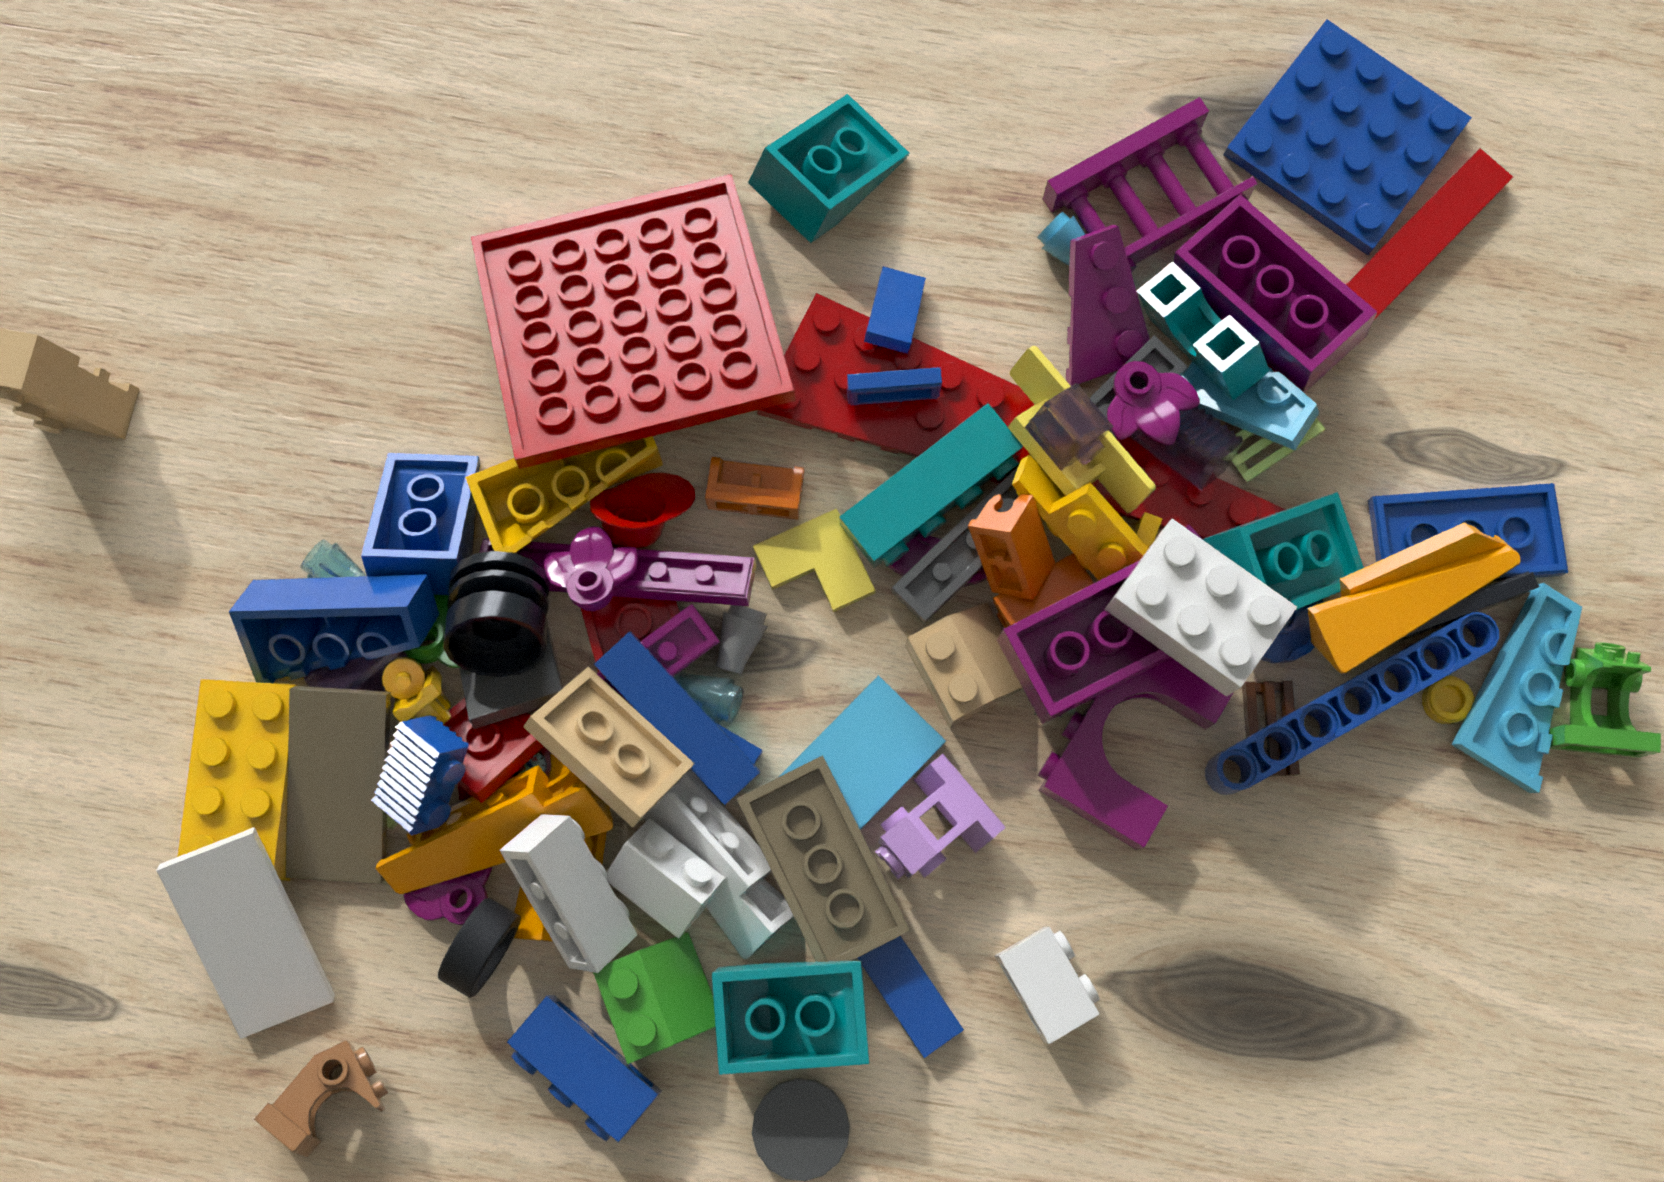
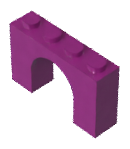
M1171 658L1093 698L1083 715L1077 711L1074 712L1061 734L1068 739L1067 743L1059 755L1051 751L1038 773V776L1044 779L1038 791L1133 849L1144 848L1168 805L1123 779L1109 764L1102 742L1103 728L1109 713L1116 705L1124 701L1149 699L1167 706L1206 730L1216 724L1233 693L1226 697L1175 659Z

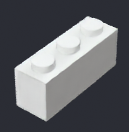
M541 814L500 849V852L570 969L599 973L638 934L629 920L630 914L627 907L615 896L607 882L605 868L599 861L594 859L584 841L585 834L580 825L570 816Z

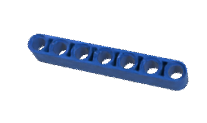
M1473 612L1436 630L1214 755L1205 767L1207 784L1213 791L1219 794L1231 795L1261 782L1490 652L1499 640V629L1496 622L1484 613ZM1464 627L1474 634L1476 639L1475 647L1465 641L1463 637ZM1425 649L1435 655L1437 659L1436 669L1429 667L1425 662ZM1385 671L1393 673L1397 678V692L1389 689L1385 684ZM1346 693L1354 695L1358 700V714H1353L1346 708L1344 703ZM1306 715H1310L1318 721L1320 725L1318 737H1314L1306 731L1304 726ZM1266 737H1271L1279 743L1281 749L1279 760H1273L1265 753L1263 746ZM1226 759L1232 760L1239 766L1241 778L1238 783H1232L1224 776L1223 764Z

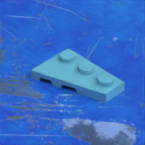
M1191 362L1182 377L1194 387L1198 394L1200 403L1197 407L1193 408L1292 450H1296L1319 415L1318 406L1311 398L1279 371L1274 372L1270 367H1268L1269 373L1233 401L1197 365Z

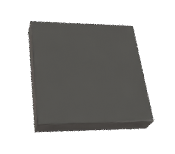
M549 627L547 629L545 656L534 668L517 675L496 677L479 675L459 668L468 717L474 729L540 709L563 689Z

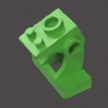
M1596 642L1594 649L1576 647L1574 659H1570L1569 665H1566L1565 682L1570 687L1569 725L1564 724L1549 729V734L1553 735L1550 749L1639 758L1661 753V733L1636 731L1629 717L1630 692L1637 693L1642 685L1643 674L1651 672V666L1640 661L1641 653L1628 651V654H1626V647L1606 642ZM1592 688L1607 690V716L1591 713Z

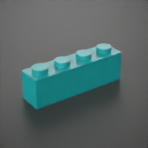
M987 403L839 516L840 525L874 568L882 562L888 567L909 551L906 543L921 533L924 538H927L944 525L946 519L943 515L956 505L963 510L976 501L983 494L980 487L988 480L995 477L999 482L1015 470L1020 464L1017 458L1021 455L1023 445L1008 429L1007 425L990 404Z

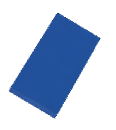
M1554 483L1372 496L1368 499L1376 562L1457 525L1467 523L1476 527L1483 534L1494 537V535L1499 536L1520 555L1521 562L1519 565L1493 581L1506 580L1527 571L1529 573L1533 572L1535 578L1563 576L1568 573Z

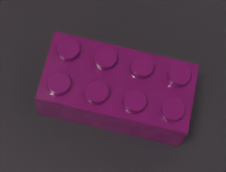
M1241 194L1175 251L1173 263L1201 288L1207 303L1221 320H1224L1228 315L1235 319L1260 343L1267 364L1276 372L1279 371L1304 393L1367 337L1377 314L1375 309Z
M1139 561L1003 629L997 641L1042 725L1172 658L1105 610Z

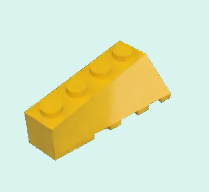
M651 436L519 469L515 459L512 458L465 478L493 550L516 553L606 488L663 465L655 440Z

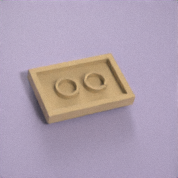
M589 667L531 715L524 725V728L632 828L694 765L685 754Z

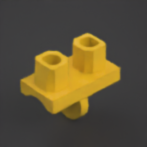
M398 657L388 663L384 669L382 681L385 690L391 692V696L395 698L392 714L399 722L429 715L436 717V721L443 722V724L450 719L451 714L448 709L451 707V702L441 692L442 675L434 666L426 670L425 674L421 664L409 657Z

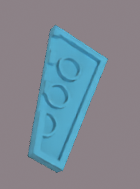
M1545 583L1538 584L1539 588L1531 591L1470 711L1451 744L1529 793L1540 792L1543 776L1539 775L1543 754H1549L1553 736L1549 734V728L1554 708H1559L1563 693V689L1559 688L1564 666L1570 663L1582 611L1580 605Z

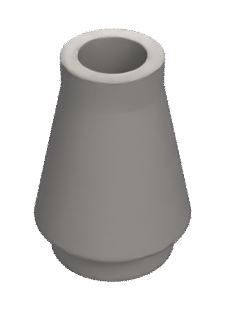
M731 605L728 613L723 612L719 656L715 666L738 674L743 673L747 661L768 627L764 625L766 613L736 605Z

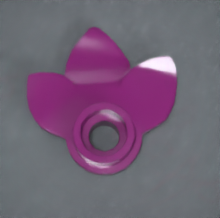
M1132 361L1124 364L1114 377L1113 388L1116 396L1107 409V422L1112 433L1119 441L1128 438L1139 429L1152 440L1170 446L1176 440L1179 431V411L1193 409L1199 405L1200 401L1194 387L1182 376L1176 373H1158L1148 363ZM1130 378H1142L1146 383V387L1143 389L1134 388L1130 383Z
M591 526L580 531L571 542L570 551L547 553L544 559V569L551 585L558 589L566 590L572 603L586 611H596L608 605L616 585L629 579L634 574L638 564V553L635 547L613 549L607 532L597 526Z
M492 867L404 893L405 903L413 913L427 921L446 918L453 924L463 926L474 909L484 899L488 898L484 886L492 872ZM466 892L468 896L467 902L464 906L458 908L457 901Z

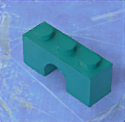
M1173 262L1137 290L1150 321L1231 400L1234 401L1270 372L1260 343L1230 315L1221 320L1207 303L1201 288Z

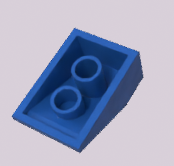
M387 454L361 554L366 576L428 575L433 595H449L451 570L460 560L473 554L476 504L465 477L479 472V456Z

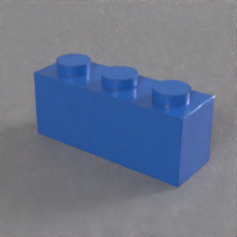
M555 995L546 996L507 1041L516 1050L511 1055L514 1061L531 1075H534L537 1070L552 1083L548 1088L549 1092L568 1108L575 1103L589 1116L585 1120L586 1125L605 1141L611 1136L617 1142L624 1138L662 1092L633 1064H627L623 1055Z

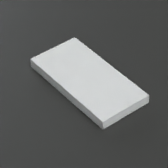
M255 827L161 863L156 871L240 1039L334 1001L335 994Z

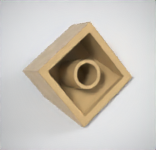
M987 602L951 614L907 637L905 648L949 728L1023 689L997 641L1002 629Z

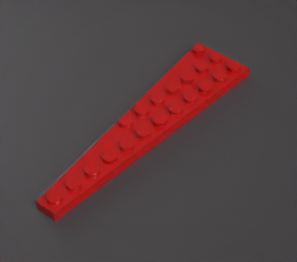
M816 293L784 354L796 401L757 410V415L810 430L812 428L836 434L838 438L852 442L857 440L881 447L880 450L897 455L898 453L918 457L987 403L990 404L1007 427L1015 417L1033 407L1034 403L1018 385L916 338H912L908 354L864 342L870 317ZM941 367L942 386L940 396L937 399L863 405L848 404L847 374ZM1130 437L1121 441L1117 439V441L1153 481L1156 489L1134 511L1127 513L1098 479L1091 483L1121 517L1124 516L1139 521L1144 512L1162 518L1159 527L1161 530L1164 529L1171 519H1174L1184 527L1190 525L1202 539L1286 510ZM1024 446L1020 457L1017 458L1019 463L1021 459L1030 455ZM992 477L989 481L1000 484L1003 480L998 482L995 477Z

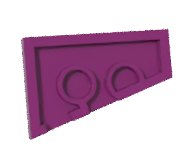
M1110 225L1070 240L1068 296L1071 297L1070 327H1067V344L1070 345L1069 368H1066V381L1073 387L1119 370L1150 338L1119 226Z

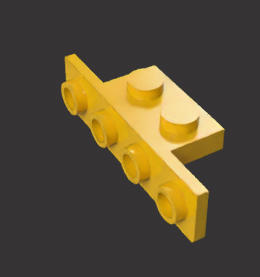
M1028 455L1021 459L1012 486L1016 489L1018 496L1026 494L1034 497L1039 515L1046 522L1050 532L1060 538L1070 548L1083 568L1090 570L1100 581L1141 560L1149 548L1091 483L1065 496L1032 456Z

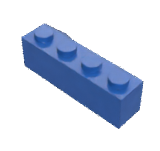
M428 575L252 580L229 610V614L255 681L259 683H274L276 679L289 677L290 680L305 677L311 670L326 666L330 670L344 667L350 660L361 657L371 660L420 647L439 616V611Z

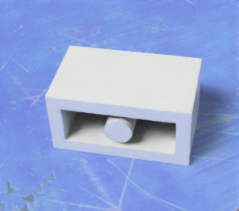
M649 818L624 843L607 871L606 880L679 939L704 911L725 877Z
M1043 927L996 954L995 958L1042 1041L1050 1044L1100 1015L1094 1005L1100 998L1087 975L1083 974L1078 977L1069 960L1075 957V954L1063 933L1058 931L1054 934L1050 927Z

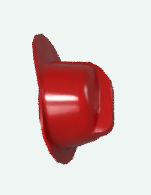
M649 473L602 491L590 500V510L601 521V527L607 532L613 547L646 548L655 544L659 539L667 521L682 515L691 508L696 500L695 488L688 480L679 475Z

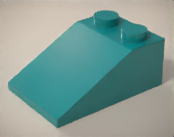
M846 94L766 146L748 184L802 236L812 243L839 224L907 159L910 152L851 96Z
M1338 492L1202 539L1296 605V610L1341 592L1340 578L1364 568Z
M862 961L763 963L723 966L712 972L719 1075L870 1063Z

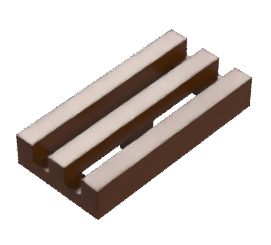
M1292 680L1282 682L1264 681L1262 683L1245 682L1242 685L1246 737L1259 731L1256 693H1263L1265 726L1277 721L1275 692H1280L1281 717L1295 711ZM1266 737L1268 757L1273 760H1279V743L1271 737ZM1299 760L1269 777L1299 775Z

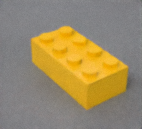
M200 679L177 857L255 827L280 881H290V878H286L290 688L298 685Z

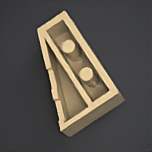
M0 328V403L13 406L12 412L14 414L34 420L33 426L43 431L62 434L63 428L126 439L140 388L130 383L122 384L109 381L111 373L102 368L95 367L93 374L78 366L79 356L37 334Z

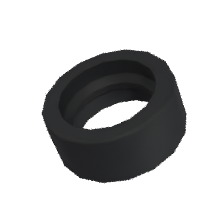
M491 898L484 899L467 918L448 948L438 971V979L468 998L475 996L489 980L508 950L520 925V915Z

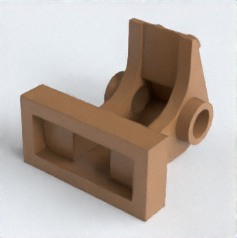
M346 1040L314 1055L273 1104L267 1103L254 1120L292 1152L309 1157L322 1142L317 1136L315 1126L317 1113L322 1104L332 1095L341 1092H355L376 1109L383 1112L385 1107L380 1098L388 1094V1091L380 1080L374 1084L372 1083L370 1076L377 1073V1070L364 1046L355 1050L354 1046ZM342 1066L343 1071L340 1077L332 1080L333 1071Z

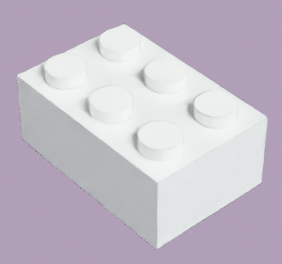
M1171 519L1105 610L1227 697L1242 687L1297 606L1174 519Z

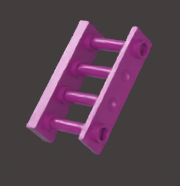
M1198 97L1047 180L1042 199L1051 213L1063 206L1067 209L1072 208L1087 233H1091L1105 228V225L1087 199L1089 192L1101 185L1104 188L1110 187L1142 236L1141 239L1125 247L1132 273L1136 269L1137 263L1205 226L1240 194L1249 201L1258 183L1252 176L1233 186L1200 136L1202 133L1201 128L1209 110L1202 99ZM1176 144L1180 147L1185 146L1218 196L1196 207L1163 158L1165 150ZM1138 165H1141L1143 168L1148 167L1180 216L1159 229L1125 178L1127 171Z

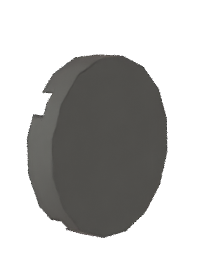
M795 1078L779 1083L764 1095L754 1113L752 1137L758 1156L769 1170L785 1179L807 1181L824 1176L839 1163L848 1146L850 1123L845 1105L833 1090L817 1080Z

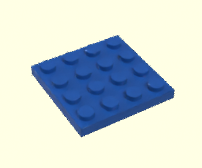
M1326 19L1231 141L1223 155L1357 249L1369 255L1472 117Z

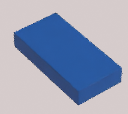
M882 267L864 342L908 354L925 285V277Z
M941 367L847 374V398L850 405L937 399L940 396L942 386Z

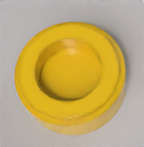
M1446 676L1426 687L1422 694V705L1425 713L1433 721L1440 724H1453L1465 719L1474 703V695L1469 685L1462 679L1454 676Z

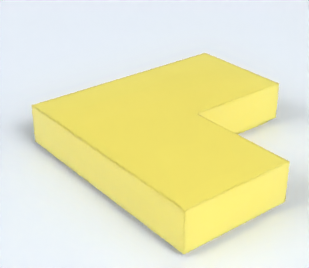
M837 508L753 545V550L772 590L815 572L833 612L875 594L876 590L851 538L840 525V514Z

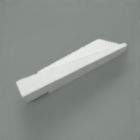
M691 769L643 817L645 821L649 818L725 877L706 907L743 959L751 957L794 917L785 897L764 879L770 874L771 869L760 846Z

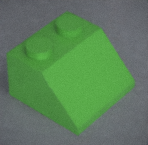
M689 932L684 933L679 939L673 937L609 962L599 973L593 972L627 1064L716 1027L713 993Z

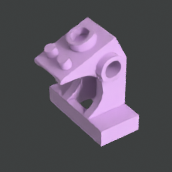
M942 754L914 779L928 798L909 813L902 806L881 824L886 833L880 837L878 843L881 847L875 853L882 861L886 862L897 879L904 874L909 879L917 871L925 878L946 860L941 850L959 835L976 853L1006 827L945 755ZM934 806L938 808L953 826L939 840L920 820V817Z

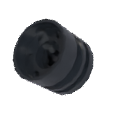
M482 552L460 560L451 570L449 581L448 611L443 645L448 658L464 670L486 676L502 677L517 675L534 668L544 658L547 647L548 620L546 616L549 606L550 582L547 579L545 570L532 559L511 552Z

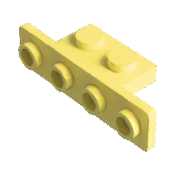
M1037 346L1028 348L1010 370V376L1034 403V406L1015 417L1008 426V429L1065 496L1098 479L1127 513H1131L1156 489L1155 484Z

